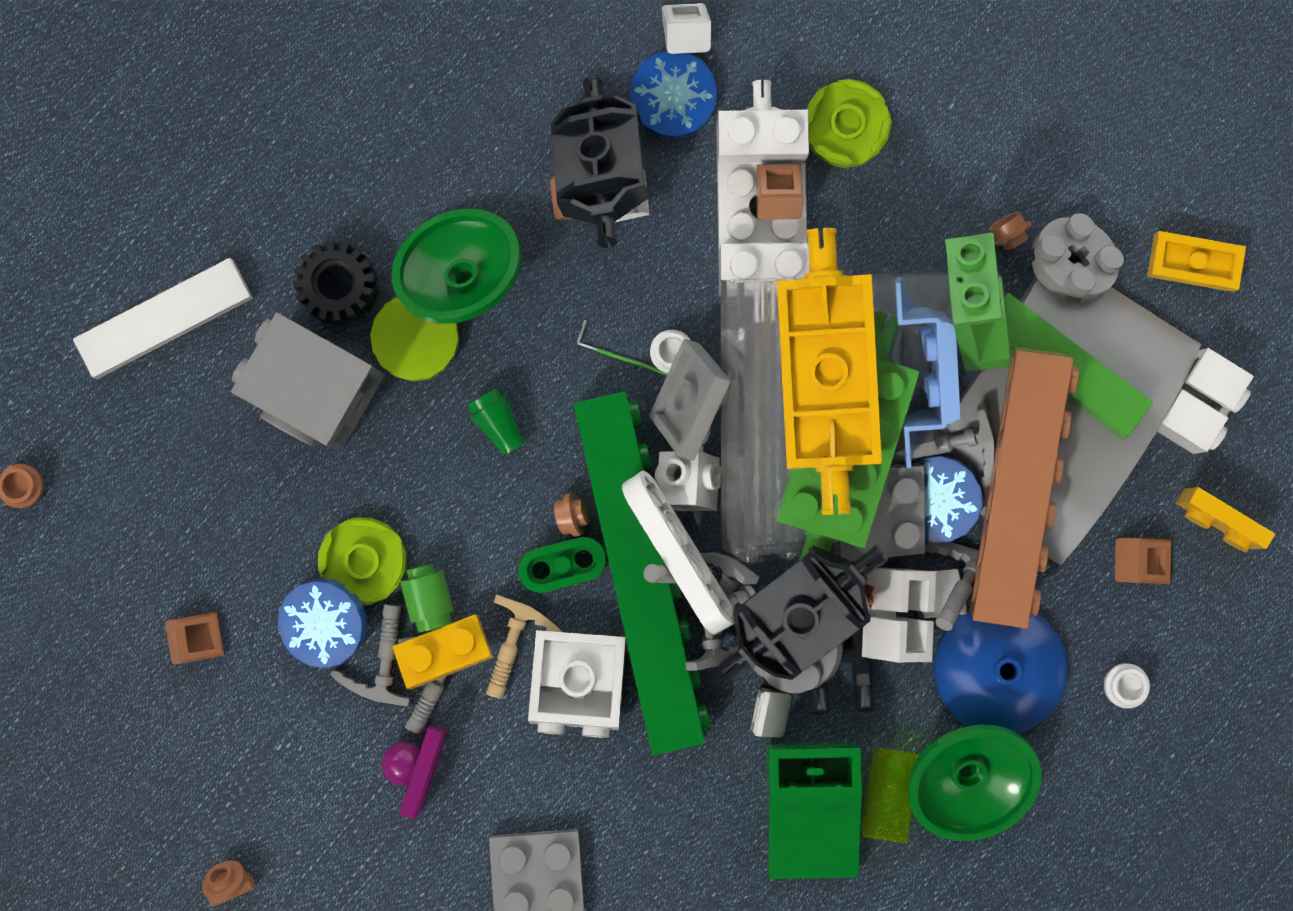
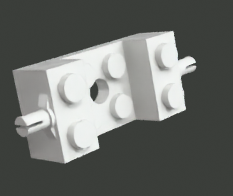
M761 80L752 82L753 107L742 111H718L716 123L719 296H757L756 321L759 322L765 321V304L767 305V322L776 321L775 295H778L777 281L805 278V273L809 272L806 236L805 161L809 154L808 110H781L771 107L772 82L770 80H764L763 97H761ZM801 164L803 206L800 219L761 220L751 213L749 203L757 197V165Z

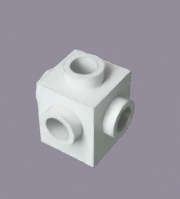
M703 446L700 447L694 461L678 457L675 451L659 452V465L655 471V481L673 510L717 511L718 489L722 484V469L719 465L720 458L704 453Z

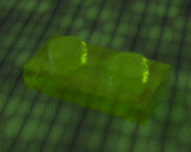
M873 746L861 827L862 837L907 844L912 813L907 797V782L910 771L920 756L919 753Z

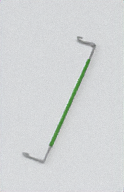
M584 320L577 340L578 345L654 372L668 375L650 365L580 343L587 320ZM734 371L733 374H732L731 383H730V385H729V392H730V389H731V386H732V383H733V380H734L736 371Z

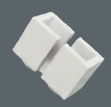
M1210 348L1198 351L1197 357L1178 396L1157 432L1192 454L1208 452L1209 449L1214 450L1227 433L1228 429L1224 424L1228 419V413L1230 411L1238 412L1248 400L1251 391L1247 387L1254 376Z
M876 568L867 575L865 588L869 607L871 608V621L863 627L862 657L898 663L932 662L934 621L897 617L896 612H908V610L934 612L936 571Z

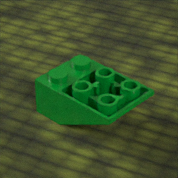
M855 742L765 743L768 878L858 877L862 800L861 748Z

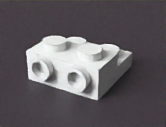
M536 630L528 721L530 724H538V733L563 735L565 726L582 727V736L609 738V730H619L626 637Z

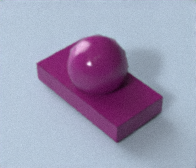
M434 723L428 727L421 750L412 743L399 742L393 744L385 751L381 762L384 776L396 786H408L399 815L414 820L422 812L449 733L447 731L448 728Z

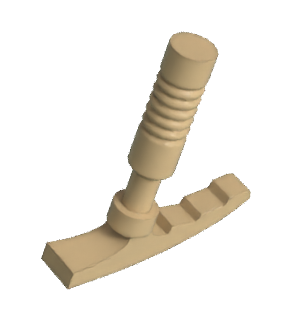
M496 594L494 603L508 608L515 614L514 618L510 617L507 626L510 627L506 642L501 644L497 656L498 660L493 670L494 673L486 691V694L491 697L503 699L507 681L509 680L508 677H510L511 668H513L512 664H514L518 652L516 644L520 632L525 630L527 624L525 621L535 620V625L546 627V631H562L551 620L531 606Z

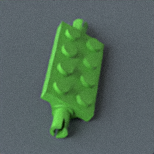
M874 311L882 464L853 466V470L849 471L852 513L838 514V497L834 494V515H821L820 472H815V468L792 469L776 521L803 529V533L807 534L799 560L808 554L809 547L812 545L828 552L831 551L832 544L838 543V541L864 549L866 547L920 373L918 370L894 364V359L890 358L900 325L897 323V316H890L886 332L883 333L882 330L887 313Z

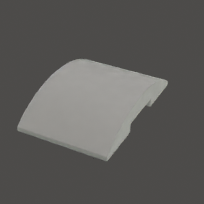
M1035 276L1020 302L1153 401V404L1129 437L1122 440L1067 398L1065 411L1071 412L1070 430L1067 439L1060 438L1057 456L1063 457L1062 477L1059 484L1052 483L1049 500L1056 502L1055 518L1052 528H1045L1042 545L1048 546V559L1061 566L1105 511L1147 449L1178 396L1197 357L1201 344L1112 287L1094 301L1079 303L1082 298L1068 296L1064 300L1051 294ZM1009 366L977 370L962 395L959 396L960 419L952 424H947V427L939 429V436L947 434L952 437L964 434V430L970 428L977 430L980 427L977 406L986 402L995 435L996 450ZM966 444L954 447L951 452L944 453L968 464L974 469L981 482L984 461L982 449L984 448L980 444L968 447ZM990 481L987 487L982 486L984 503L980 515L985 517Z

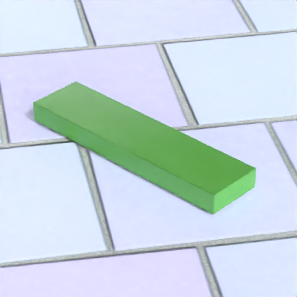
M1007 293L1004 298L1010 354L1012 347L1063 353L1073 357L1072 366L1079 367V377L1075 393H1068L1067 398L1122 440L1128 438L1151 407L1153 401L1010 293Z

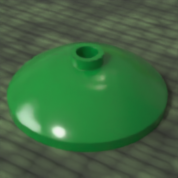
M458 209L442 213L416 228L399 248L392 266L393 289L404 308L415 317L424 321L451 324L473 319L497 305L513 287L522 263L521 246L512 227L503 218L494 213L481 209Z
M984 724L959 728L935 740L915 761L907 782L909 805L918 822L936 836L954 841L985 839L1010 828L1029 811L1040 790L1042 780L1041 766L1035 751L1027 740L1008 728Z

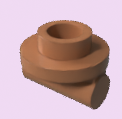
M233 860L224 861L214 866L207 873L202 883V891L212 907L255 889L252 875L249 872L246 873L242 865Z

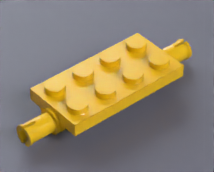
M818 228L806 230L809 272L805 273V278L777 281L787 469L815 468V472H820L821 515H834V494L838 497V514L852 513L849 471L853 470L854 465L882 464L872 274L848 276L843 275V271L838 270L836 228H823L824 247L822 249L820 248V231H818Z

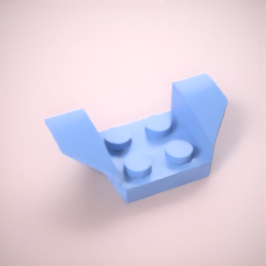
M897 277L895 280L898 325L927 323V327H920L919 339L921 354H925L926 361H929V372H922L923 397L928 399V405L932 408L919 409L910 414L904 421L906 468H911L917 432L943 429L947 427V424H952L960 419L957 341L953 322L947 315L928 307L916 308L903 278Z

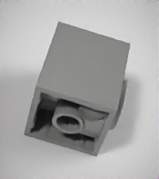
M276 312L272 320L266 319L259 327L254 339L258 345L250 359L244 358L235 369L232 376V382L235 385L231 393L262 409L260 418L294 438L313 447L319 441L326 446L342 451L385 374Z

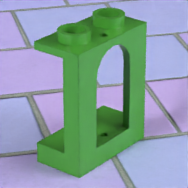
M986 233L945 239L953 326L965 372L1012 366L1002 276L998 277L994 234Z

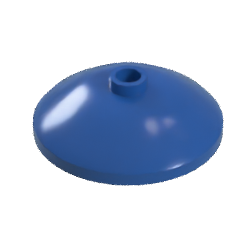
M967 610V614L958 616L950 631L943 633L935 652L934 679L937 691L946 708L966 726L996 725L1008 728L1018 734L1026 732L1042 723L1054 711L1062 698L1067 682V658L1063 644L1056 631L1040 615L1030 616L1028 629L973 621L970 610ZM1005 663H1011L1014 668V673L1009 679H1003L1000 675V668Z

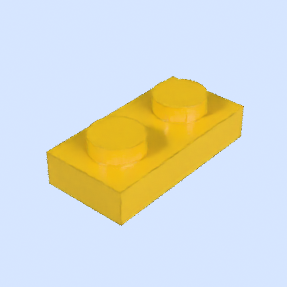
M1158 231L1153 237L1147 277L1235 292L1240 288L1246 246Z
M1199 487L1184 488L1176 501L1177 505L1187 510L1185 514L1187 519L1206 529H1209L1212 525L1225 533L1223 540L1243 552H1247L1249 548L1267 549L1275 536V533Z
M476 614L392 646L406 688L409 690L493 658L481 621Z

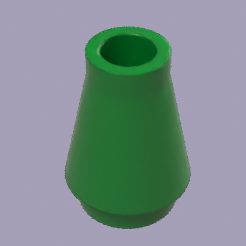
M497 387L467 404L472 413L469 418L493 442L502 456L525 443L519 432L507 394L502 396Z

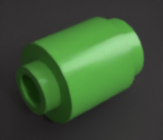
M432 563L406 570L408 578L401 580L400 584L410 622L416 623L417 631H429L451 624L450 613L454 609L444 571H434Z

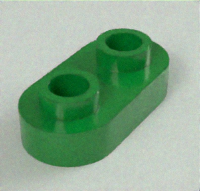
M579 537L536 548L527 552L522 557L518 567L519 578L527 589L537 593L549 592L587 582L598 577L604 570L606 553L598 541L589 537ZM582 550L589 551L593 557L592 564L587 568L580 567L576 562V556ZM538 562H545L550 568V573L545 579H539L534 575L533 568Z

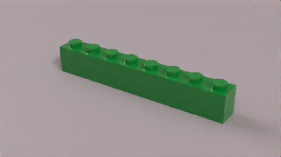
M625 391L573 403L652 756L705 744L703 732L711 731L709 717L705 704L696 705L693 688L701 687L698 670L686 671L685 663L687 661L683 645L691 643L686 617L677 618L673 601L681 599L678 584L651 583L645 579L644 569L650 564L665 565L629 506L622 491L623 482L641 471L652 469L647 444L638 445L634 428L642 426L637 400L628 402Z

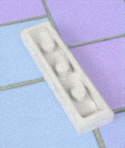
M228 258L73 338V341L92 378L99 379L248 302L253 297L234 260Z

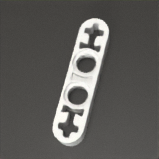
M641 471L623 482L622 491L629 506L703 626L714 635L735 624L734 609L656 481L650 474Z

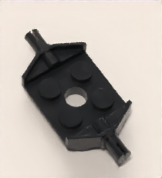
M591 76L592 84L589 77L583 81L585 98L581 99V103L562 108L551 123L557 205L564 217L597 224V243L602 248H608V242L611 247L617 244L616 220H619L650 198L644 179L638 123L641 121V116L637 106L619 96L603 98L601 79ZM598 145L606 146L603 153L594 158L585 157L592 147Z
M814 545L809 547L808 554L744 603L740 604L738 602L735 604L733 613L740 646L735 653L719 663L721 671L723 673L726 671L725 676L728 679H732L734 675L746 666L750 665L753 668L756 665L774 677L793 680L871 621L865 583L867 582L868 574L888 561L884 552H881V549L874 545L872 549L856 561L852 560L850 562L848 559ZM796 608H805L812 612L815 621L809 627L798 628L789 621L788 615Z

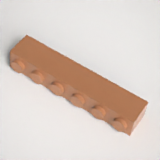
M1012 347V366H1009L969 609L973 621L1028 629L1030 616L1038 615L1041 591L1040 589H1035L1037 572H1045L1048 559V546L1042 545L1045 528H1052L1056 511V502L1049 501L1052 483H1060L1063 471V457L1057 456L1060 438L1067 439L1071 424V412L1065 411L1067 394L1075 393L1079 377V367L1072 366L1074 358L1068 354Z

